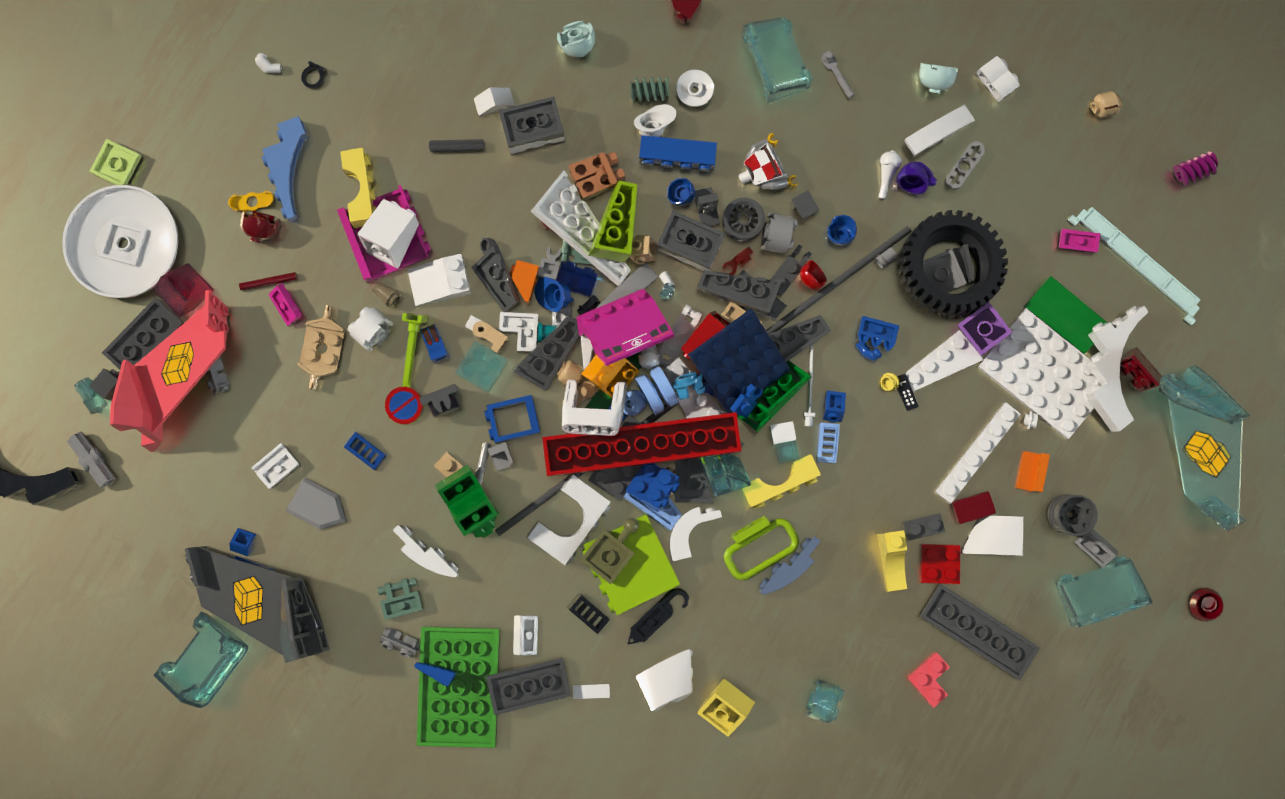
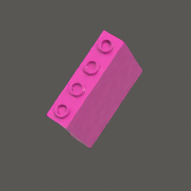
M401 185L398 186L399 189L373 200V204L376 207L379 206L383 199L389 202L394 201L401 208L412 210L416 217H418L414 206L410 207L408 202L411 200L408 190H404ZM344 207L337 209L363 279L367 283L430 258L429 252H431L428 241L424 242L422 235L425 233L421 223L418 225L403 260L397 269L366 253L358 236V232L362 227L353 228L350 223L348 209Z

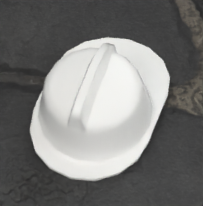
M657 105L637 116L634 120V126L640 130L641 135L660 137L665 127L675 120L676 110L670 105Z

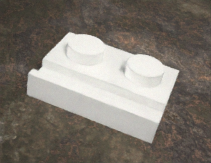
M280 443L251 468L267 488L272 489L300 464L289 450L286 449L284 444Z

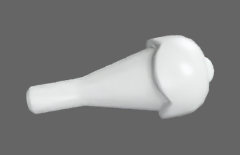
M894 150L883 153L880 158L881 188L878 196L880 199H886L889 184L902 163L901 156Z
M656 345L641 351V354H639V364L641 367L652 370L659 366L661 357L657 352Z

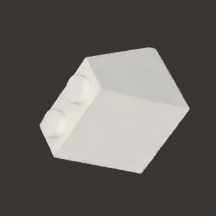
M383 199L358 232V236L366 253L398 269L419 223L416 214L412 210H405L396 202H389Z

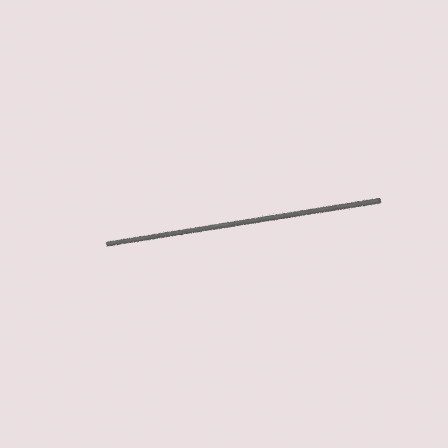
M908 226L903 228L769 327L766 332L770 334L781 329L873 261L877 255L882 254L911 233V229ZM665 404L663 412L656 416L651 414L641 423L649 424L655 422L676 405L668 407ZM576 473L573 475L579 478L584 473ZM570 475L495 530L498 536L505 533L559 493Z

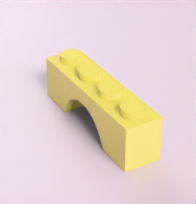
M363 147L340 151L342 168L346 176L353 177L360 182L359 194L352 202L347 204L349 219L353 228L363 227L377 208L373 204V200H376L374 188L371 189L373 175L368 169V165H371V160Z
M810 454L792 463L791 475L784 484L772 486L765 484L757 478L740 486V489L749 508L754 506L757 509L766 505L764 501L770 498L772 501L783 497L782 493L787 490L792 493L801 489L799 485L805 482L807 485L818 481L817 477L821 474Z

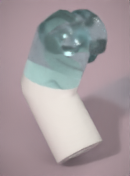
M665 271L659 275L664 284L663 291L660 292V297L663 300L671 298L675 290V283L668 272Z

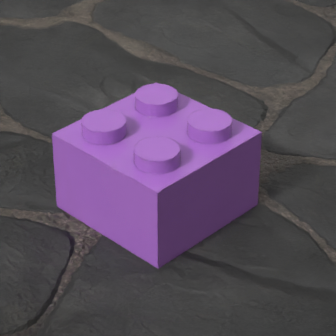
M990 302L958 324L960 330L980 356L1013 333Z

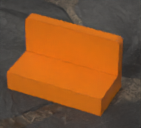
M1022 452L1016 482L1017 489L1034 493L1043 492L1050 454Z

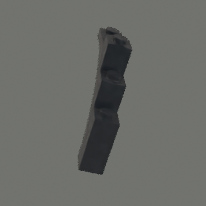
M0 467V496L11 499L27 492L25 494L26 498L32 505L40 506L81 486L75 469L70 467L40 476H21Z

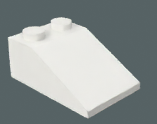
M462 254L440 258L408 269L416 307L471 295Z

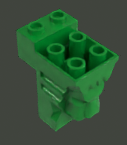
M468 464L435 484L438 493L446 503L454 522L463 536L471 533L476 538H485L493 533L495 528L494 521L499 512Z

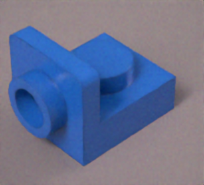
M826 392L823 420L842 422L845 413L846 393Z

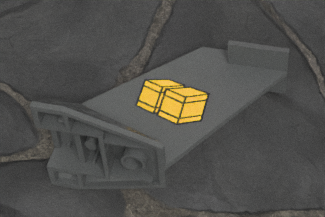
M206 546L185 549V559L191 571L190 578L194 586L197 587L201 607L283 655L285 663L330 650L325 630L302 577L294 578L207 550Z

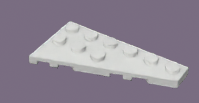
M563 171L531 212L619 286L631 270L626 262L588 256L600 223L586 202L581 200L576 192L578 190L574 184L571 185L567 179L568 175Z

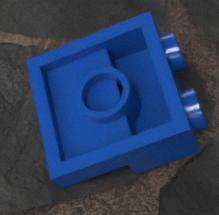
M656 464L642 465L625 491L648 507L659 512L661 508L664 509L669 503L670 499L668 497L672 492L675 493L679 488V476L664 467L660 468Z

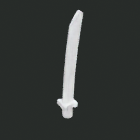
M810 345L809 375L811 379L808 382L807 413H803V416H805V426H813V417H815V413H811L813 345Z

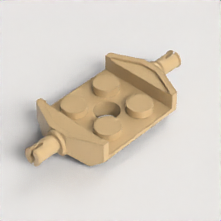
M326 305L324 317L308 321L305 324L307 328L300 361L297 362V365L310 374L309 389L317 390L318 380L321 377L333 375L337 372L345 330L333 322L331 318L333 306ZM322 343H325L327 345V351L323 354H320L318 352V346Z

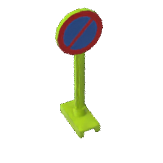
M403 313L402 321L409 323L403 384L401 387L393 389L385 400V411L388 417L399 424H409L416 421L423 410L419 400L420 394L411 388L417 332H419L420 323H427L428 315H413V313Z

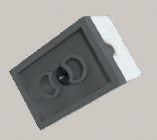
M554 96L499 110L510 154L522 152L528 148L541 147L548 143L553 144L565 141Z
M673 210L657 244V251L667 256H672L683 263L695 266L701 271H710L726 233Z

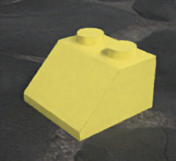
M723 679L697 714L729 737L748 716L755 702L726 679Z

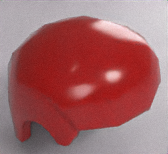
M810 260L802 266L800 278L804 286L811 290H819L825 285L827 278L816 262Z

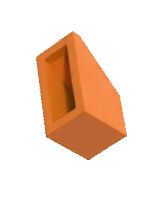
M517 260L516 264L511 266L510 275L527 305H530L537 282L539 266Z

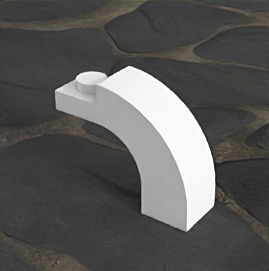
M697 507L685 513L677 521L670 536L672 562L692 557L688 543L691 530L699 523L722 518L720 510L716 511L715 507L705 509L704 514H701L700 507Z

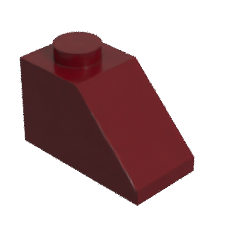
M670 0L675 19L682 24L687 23L690 25L701 8L702 0Z

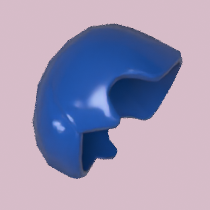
M678 178L672 181L667 188V198L676 206H686L695 197L694 185L686 178Z
M847 215L835 216L828 226L829 240L840 246L850 244L857 233L855 220Z

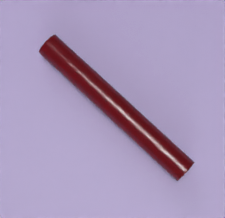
M296 272L243 282L239 283V288L242 291L297 279Z

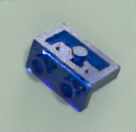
M571 261L561 262V268L556 281L567 285L570 292L591 298L598 278L595 270L589 267L579 268L576 263Z

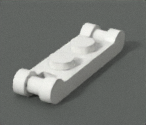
M686 304L671 329L674 337L664 341L658 351L661 357L659 365L664 368L679 356L682 346L687 342L703 315L700 311L692 310V307ZM687 315L693 318L691 323L685 320ZM664 353L670 356L668 361L662 358Z

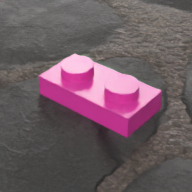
M1061 229L1058 248L1098 252L1101 233Z
M283 283L277 285L268 294L287 326L293 325L302 316Z

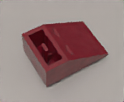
M1137 347L1131 349L1121 358L1120 375L1129 380V385L1134 391L1140 393L1160 385L1162 375Z

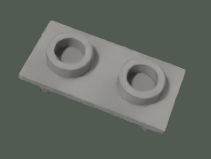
M220 356L207 371L209 378L207 379V385L210 391L213 390L214 395L217 394L218 389L221 392L229 390L226 374L217 373V371L224 370Z
M392 628L384 629L383 634L380 635V643L384 648L397 650L406 658L416 657V650L420 648V643L417 639L405 635L402 641L400 640L401 632Z

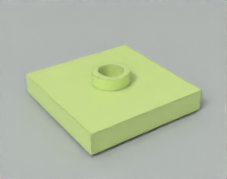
M106 139L89 172L112 184L127 185L142 155Z

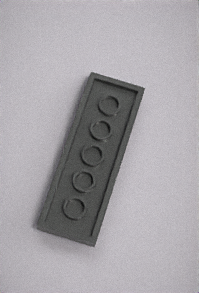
M942 584L938 585L919 616L1019 681L1040 647Z

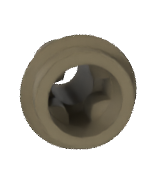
M377 282L372 289L388 307H395L401 300L399 291L380 282Z

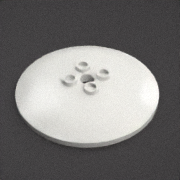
M130 185L108 186L86 196L71 212L63 232V254L72 275L88 290L109 298L135 297L154 288L170 271L178 251L177 226L167 206L152 193ZM122 239L128 240V245L125 248L119 247V242Z

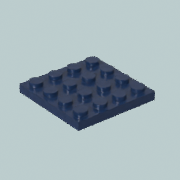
M749 309L688 354L726 413L733 412L730 408L741 393L744 395L747 393V387L751 383L756 388L760 387L763 390L791 370L752 309Z

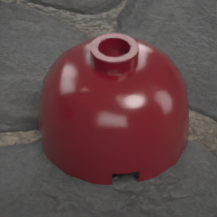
M248 210L242 211L241 228L245 235L251 237V241L261 243L262 240H269L275 236L280 224L279 218L274 220V216L257 211L247 214Z

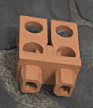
M602 152L599 155L569 165V172L582 201L586 202L596 195L614 189L619 181L625 180L626 176L622 168L616 171L611 169V166L619 163L615 152L606 155Z

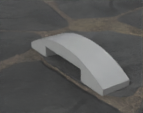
M645 263L624 280L596 308L643 288H648L659 276Z

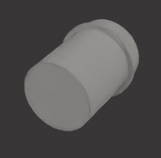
M890 247L882 254L877 255L875 261L883 269L895 261L898 255Z

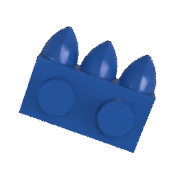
M862 316L857 336L861 345L866 343L868 339H871L874 348L883 342L886 351H889L896 343L899 325Z

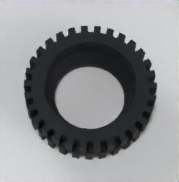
M947 210L944 215L941 211L936 213L934 217L932 215L927 217L925 221L919 223L913 230L900 252L902 256L899 259L898 265L902 266L899 269V275H904L901 283L902 285L908 284V287L905 289L907 295L911 292L914 293V296L911 298L914 303L918 299L922 302L919 305L921 309H924L926 306L930 307L928 310L930 314L937 310L939 311V317H944L947 313L948 318H954L957 314L959 318L964 317L967 313L971 315L988 303L1004 284L1005 278L1003 277L1008 269L1004 268L1008 264V258H1003L1007 254L1006 248L1000 249L1004 242L1002 238L996 241L995 237L998 235V232L996 230L990 232L988 229L991 225L988 222L983 226L980 224L983 218L978 216L973 220V214L969 212L963 217V211L957 210L953 215L952 210ZM942 241H953L962 245L968 244L969 251L973 254L977 263L976 280L968 290L958 294H949L941 291L928 280L923 271V259L926 251L932 245Z

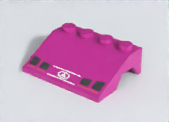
M644 288L576 317L579 335L587 336L591 341L595 354L606 366L674 337L673 331L656 302Z

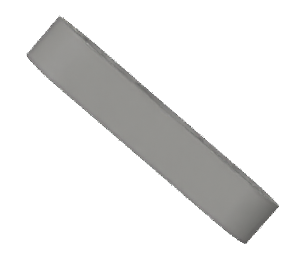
M972 142L967 147L945 179V185L948 189L957 190L964 183L985 152L982 143ZM977 147L979 149L978 153L971 159L969 156L973 152L972 149ZM960 162H968L970 169L967 171L962 170ZM959 173L960 176L956 181L957 183L952 185L951 179H953L956 176V174Z

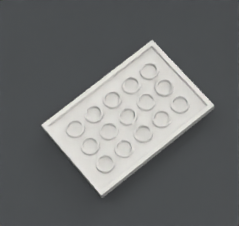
M1025 308L1009 327L1013 333L993 347L977 368L1033 413L1038 414V417L1064 438L1069 439L1094 408L1085 394L1090 391L1089 388L1097 383L1098 380L1087 366L1091 362L1088 357Z

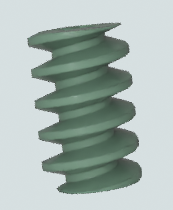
M645 77L642 78L641 83H639L638 78H635L634 83L631 82L632 102H635L636 97L642 102L644 96L647 102L650 101L651 96H653L655 101L658 100L659 96L662 101H665L666 96L669 97L668 77H665L664 82L658 77L656 83L653 77H650L648 83Z

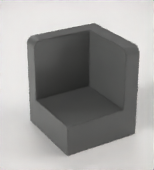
M808 190L793 198L790 202L793 210L797 209L803 219L812 214L816 215L820 210Z

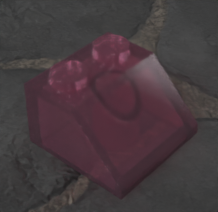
M187 263L161 276L153 291L180 318L193 311L205 300L206 290L212 293L214 289Z

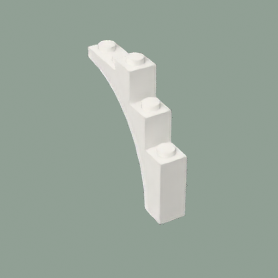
M1145 306L1131 307L1125 312L1126 316L1123 318L1119 317L1112 323L1103 324L1100 322L1088 334L1100 352L1090 358L1092 361L1087 364L1098 382L1093 384L1089 388L1090 391L1085 395L1111 432H1119L1134 421L1126 406L1121 390L1120 361L1129 334L1136 324L1148 313Z

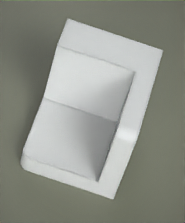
M793 421L769 426L772 446L796 440Z

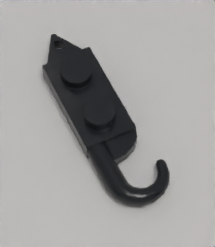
M681 588L670 590L630 628L631 633L627 644L644 643L672 616L673 608L669 602L676 595L683 596L684 604L682 607L686 608L689 603L687 592Z

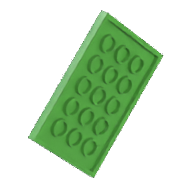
M421 627L420 662L454 670L457 674L451 684L446 687L419 670L416 746L496 747L497 715L493 713L486 676L498 673L500 629Z

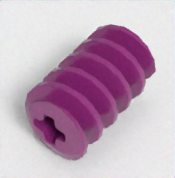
M1209 151L1207 154L1200 155V157L1196 156L1186 162H1181L1179 165H1174V174L1184 186H1188L1189 181L1195 183L1196 178L1201 181L1203 176L1208 178L1210 173L1212 175L1217 174L1218 160L1216 155Z

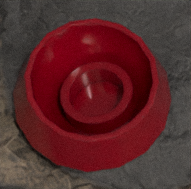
M1203 588L1192 595L1189 606L1195 618L1200 621L1209 622L1221 615L1224 604L1222 597L1217 591Z

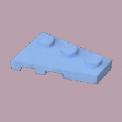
M627 493L623 497L669 531H671L682 515L671 499L664 509L661 508L657 512Z

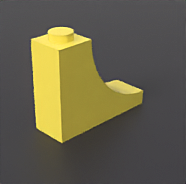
M904 530L878 534L887 592L907 589L905 576L907 545Z

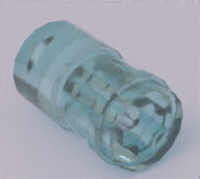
M87 377L78 381L74 385L75 390L81 396L89 413H102L108 404L104 398L89 387L93 380Z

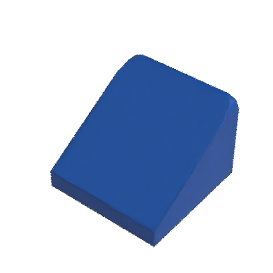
M237 528L229 543L230 550L248 556L256 534Z

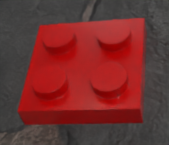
M920 544V583L960 584V545Z

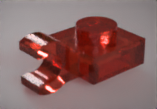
M748 246L731 261L724 263L722 268L732 267L733 271L729 275H735L739 265L745 266L752 260V249Z

